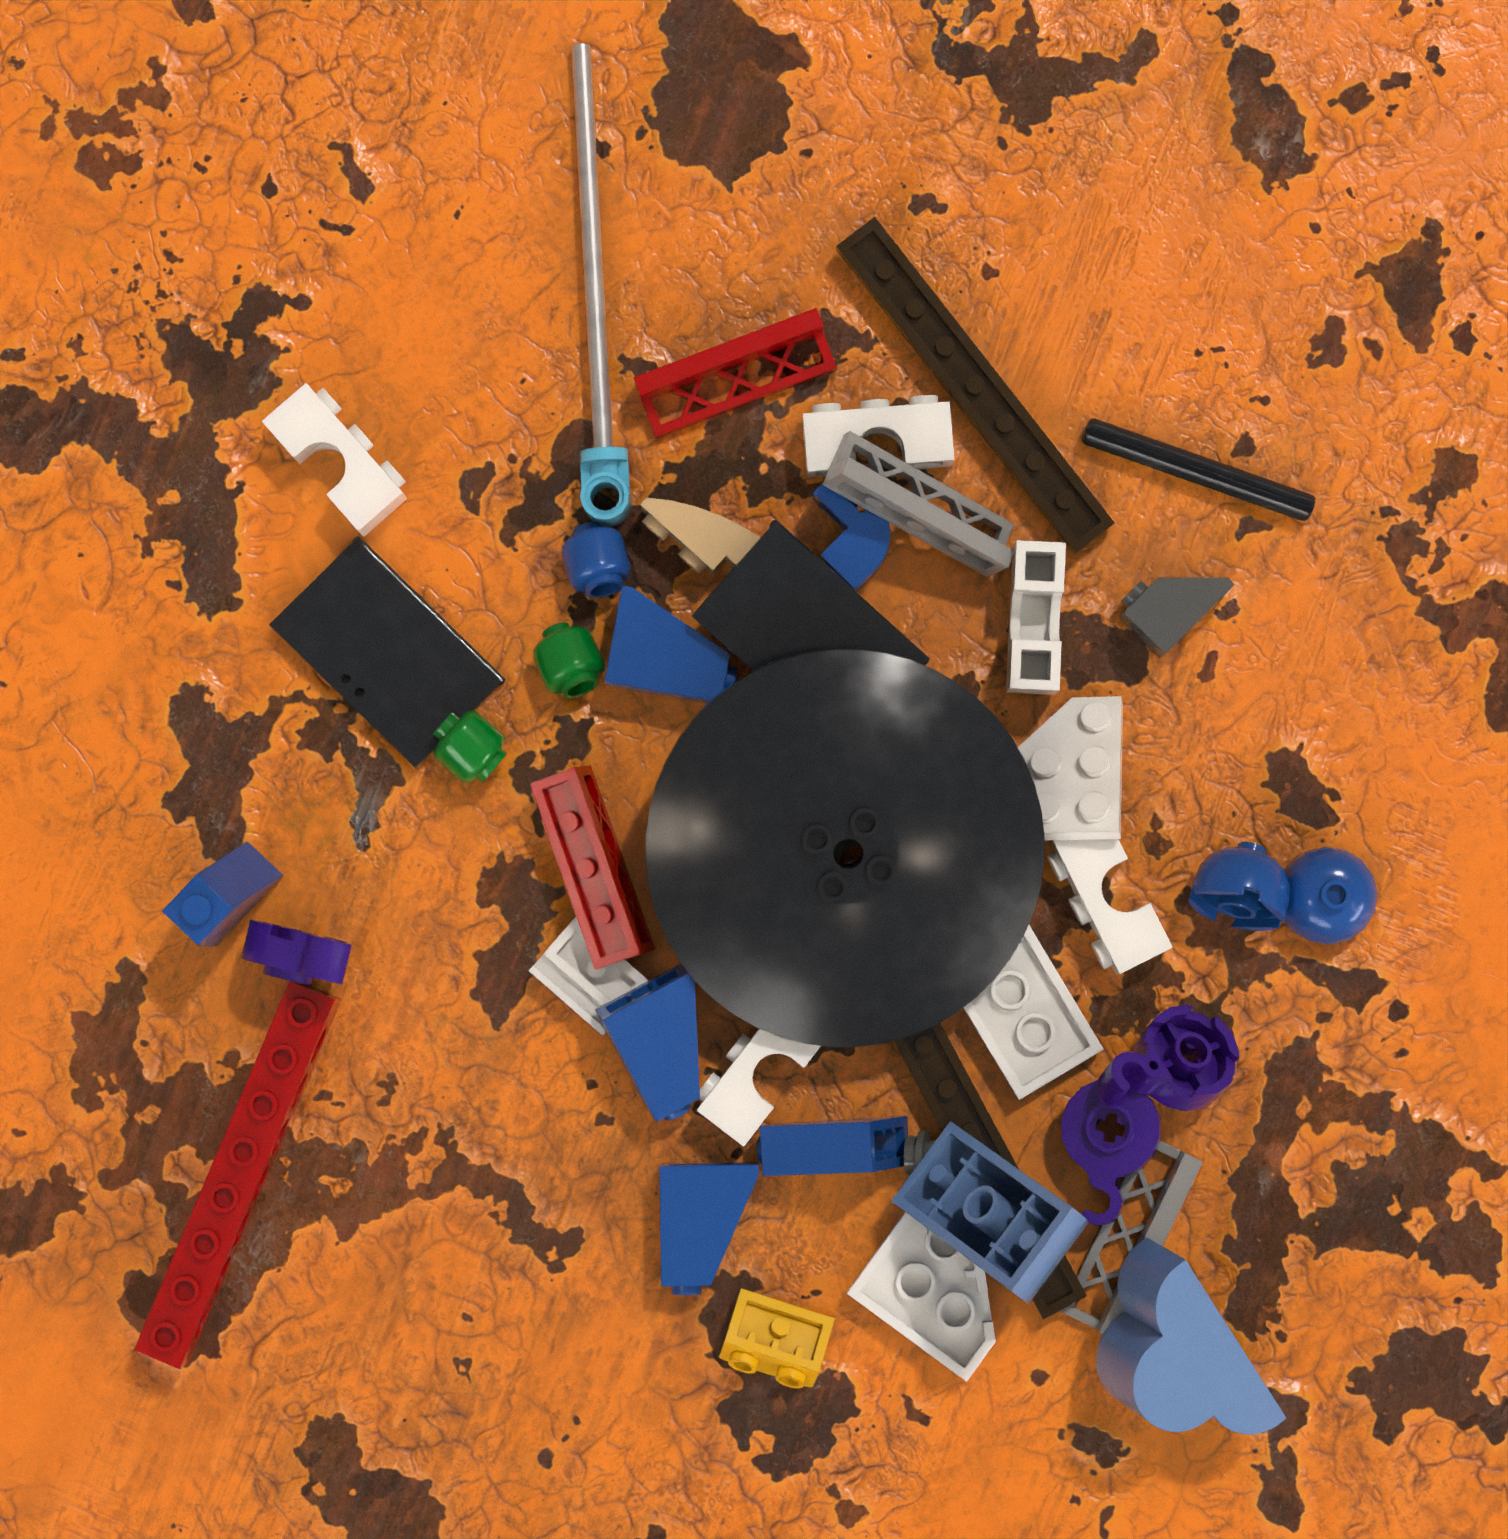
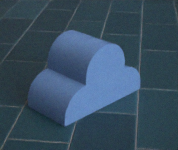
M951 1121L891 1200L1027 1304L1032 1301L1088 1224V1220L1073 1207Z
M1147 1237L1137 1244L1125 1258L1118 1277V1295L1125 1312L1107 1327L1097 1348L1096 1369L1106 1391L1152 1425L1170 1432L1188 1431L1213 1418L1231 1431L1252 1435L1266 1432L1284 1421L1286 1416L1187 1261Z

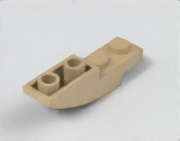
M647 497L640 504L642 511L647 515L642 520L643 524L662 541L668 535L683 547L678 555L699 574L706 568L714 576L726 562L732 566L727 572L729 573L760 538L745 527L697 506Z

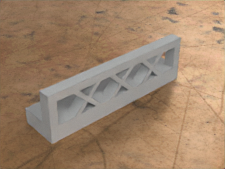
M849 431L844 434L822 484L823 486L985 577H989L1009 567L1015 550L1006 546V543L1014 526L1013 523L855 433ZM852 449L867 458L870 468L849 457ZM882 466L889 471L884 472ZM899 475L908 481L911 491L888 478ZM923 490L929 492L930 494L925 495ZM937 498L949 504L952 515L928 501ZM964 513H966L967 515H969V516H971V517L966 519ZM978 521L996 530L994 538L969 524Z
M1162 1141L1159 1142L1157 1150L1176 1159L1167 1178L1148 1184L1141 1168L1123 1177L1119 1186L1124 1201L1130 1197L1145 1193L1151 1210L1146 1222L1127 1229L1121 1214L1117 1218L1121 1231L1111 1235L1109 1233L1114 1222L1100 1225L1078 1271L1077 1278L1083 1288L1100 1282L1103 1283L1108 1302L1100 1319L1076 1307L1074 1308L1076 1302L1060 1310L1062 1313L1097 1329L1101 1334L1105 1332L1107 1327L1116 1318L1125 1312L1118 1295V1281L1113 1292L1108 1282V1279L1119 1276L1121 1268L1105 1273L1099 1256L1103 1245L1123 1237L1128 1252L1133 1249V1245L1129 1235L1141 1231L1135 1246L1146 1237L1163 1246L1203 1161ZM1138 1174L1142 1187L1130 1191ZM1162 1187L1154 1203L1150 1191ZM1096 1263L1100 1275L1088 1279L1090 1272L1094 1264Z

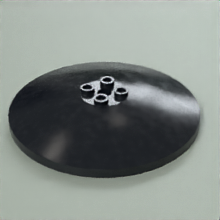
M825 649L789 656L755 669L717 694L694 716L675 742L656 781L647 818L645 862L654 909L667 941L688 973L715 1001L751 1025L781 1038L827 1047H861L902 1039L935 1026L974 1000L998 976L1017 949L1033 916L1042 882L1045 835L1040 802L1027 764L1013 738L997 717L978 698L960 684L935 669L905 657L865 649ZM845 839L855 840L862 847L860 860L855 865L849 867L839 865L835 861L833 854L835 846Z

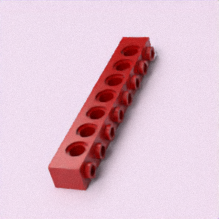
M289 981L136 1343L135 1351L178 1369H181L190 1362L342 1001L341 998L307 984Z

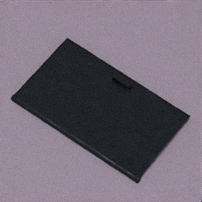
M776 519L770 523L766 532L691 615L752 671L782 658L825 649L880 651L905 657L923 665H926L930 660L925 653Z
M359 536L355 537L352 543L269 624L415 769L434 751L440 740L433 733L451 712L460 718L465 712L475 710L498 686L503 685L505 682V678Z

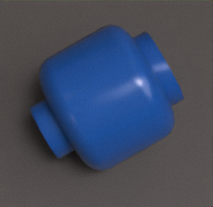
M588 522L577 526L573 530L574 535L569 537L562 546V558L570 585L576 591L585 593L589 598L607 597L620 591L623 582L628 578L631 570L622 535L614 528L602 527L598 522Z

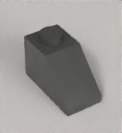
M1157 578L1148 587L1141 580L1121 600L1127 609L1119 618L1161 658L1235 584L1229 578Z

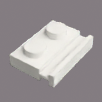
M577 917L571 921L529 970L530 973L602 1036L606 1033V1030L595 1009L649 981L626 960L595 970Z

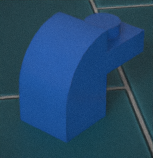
M821 484L813 492V500L844 532L820 555V560L857 592L879 570L884 562L890 543V525L888 521L868 510L861 513L856 508L857 504Z

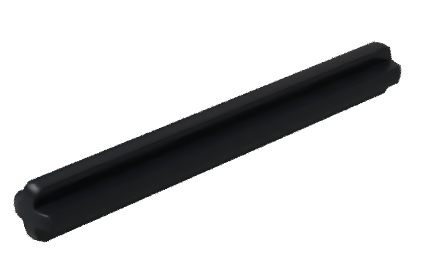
M1092 418L1087 422L1082 436V442L1085 445L1301 521H1307L1310 518L1315 506L1316 498L1312 494L1096 418Z

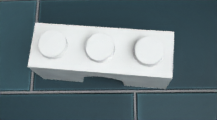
M305 383L262 422L299 464L304 462L313 453L323 449L335 450L343 455L345 459L344 476L326 495L364 537L407 500V497L399 489L406 481L387 460L379 466L368 454L367 451L374 446L356 424L352 425L348 430L335 416L342 410L341 407L323 387L315 393Z
M937 395L914 396L909 398V405L890 406L888 399L865 400L860 402L861 409L841 410L840 403H823L811 406L812 413H803L802 424L807 478L826 477L844 434L849 431L863 439L873 434H883L891 437L898 443L902 451L903 461L916 469L952 467L955 460L950 401L938 402ZM852 449L849 457L856 460L855 451Z
M1017 540L1012 547L1015 552L1012 557L1006 693L1055 695L1060 691L1062 641L1059 639L1061 598L1064 592L1066 543Z
M1119 839L1054 840L1049 843L1053 852L1047 855L1048 861L1059 881L1068 879L1076 895L1069 899L1070 905L1081 925L1090 923L1098 939L1092 942L1091 946L1104 970L1112 967L1115 974H1121L1173 948L1151 903L1130 912H1120L1110 907L1103 897L1102 881L1105 874L1113 866L1128 859Z
M758 1029L751 1039L743 1033L725 1056L733 1063L720 1078L713 1072L700 1088L699 1099L703 1102L697 1108V1111L744 1147L774 1108V1105L763 1098L754 1087L753 1072L758 1062L771 1054H783L789 1056L805 1068L821 1046L781 1038L762 1029Z

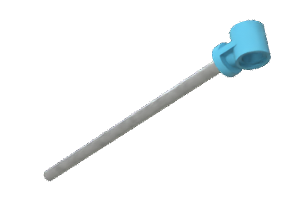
M575 44L571 46L594 444V448H588L579 452L581 471L580 499L586 514L592 522H598L604 527L619 525L627 519L632 508V498L630 495L628 450L623 447H613L591 47L589 44ZM606 488L616 490L620 496L614 508L604 511L594 506V497L600 490Z

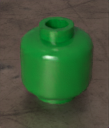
M566 622L554 624L544 630L542 633L543 639L538 642L533 650V659L545 687L550 692L562 694L563 697L569 699L585 695L596 688L599 684L598 678L604 671V660L591 632L581 626L570 627Z
M474 710L465 712L460 718L451 712L433 733L440 740L434 749V757L458 779L466 783L476 778L483 782L507 754L502 749L505 743L504 735Z

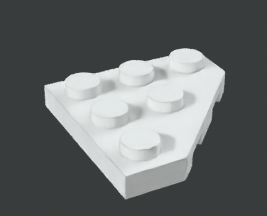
M1121 696L1072 697L1018 747L1036 787L1042 811L1045 841L1121 839L1123 702Z
M904 1211L846 1293L967 1382L996 1342L985 1271Z

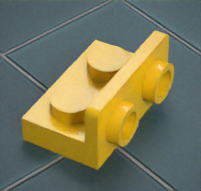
M741 1288L719 1358L728 1361L730 1367L740 1372L755 1373L759 1371L775 1376L777 1382L790 1388H803L804 1386L812 1388L820 1372L835 1318Z

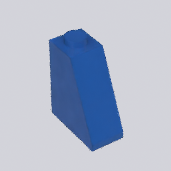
M622 585L605 678L607 686L708 703L717 694L736 681L738 667L729 666L730 654L633 587Z
M245 842L196 874L162 912L198 946H217L281 879L283 874L249 842Z
M680 963L595 1009L644 1105L656 1122L663 1118L669 1121L684 1115L690 1110V1103L700 1098L695 980Z
M907 1116L792 1122L760 1126L756 1153L760 1164H762L763 1176L868 1173L904 1166V1145L908 1136Z
M759 1162L660 1164L661 1286H672L673 1295L702 1294L701 1286H711L759 1176Z

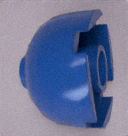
M1241 842L1237 847H1226L1210 854L1200 864L1194 878L1189 903L1195 911L1213 921H1216L1217 912L1235 917L1236 919L1231 927L1254 931L1275 930L1279 928L1280 922L1284 923L1286 919L1291 891L1289 879L1277 860L1266 854L1267 850L1264 847L1251 842Z
M1322 847L1305 851L1286 867L1285 872L1289 879L1291 891L1285 922L1292 932L1310 942L1331 945L1348 941L1366 928L1375 913L1378 892L1374 876L1360 858L1344 849Z

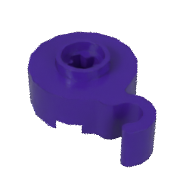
M250 920L241 959L265 965L263 974L311 985L312 979L316 978L342 984L352 945L326 936L320 937L297 929Z
M1193 1006L1169 1007L1157 1015L1141 1033L1134 1046V1052H1122L1101 1073L1097 1080L1099 1096L1107 1106L1113 1107L1131 1088L1135 1093L1147 1094L1168 1108L1185 1112L1203 1109L1216 1100L1234 1079L1232 1077L1235 1074V1062L1239 1059V1050L1233 1034L1218 1017L1214 1016L1210 1020L1201 1013L1190 1011Z
M1096 1080L1081 1087L1068 1101L1061 1119L1062 1140L1069 1156L1087 1172L1090 1184L1096 1189L1105 1191L1110 1197V1206L1106 1212L1097 1214L1092 1210H1085L1082 1212V1215L1090 1224L1107 1225L1114 1222L1121 1215L1124 1207V1197L1117 1185V1180L1140 1170L1155 1155L1161 1140V1117L1149 1096L1135 1093L1131 1088L1115 1106H1107L1099 1096ZM1116 1114L1117 1123L1125 1126V1132L1122 1137L1115 1135V1142H1105V1133L1098 1131L1100 1120L1107 1121V1115Z

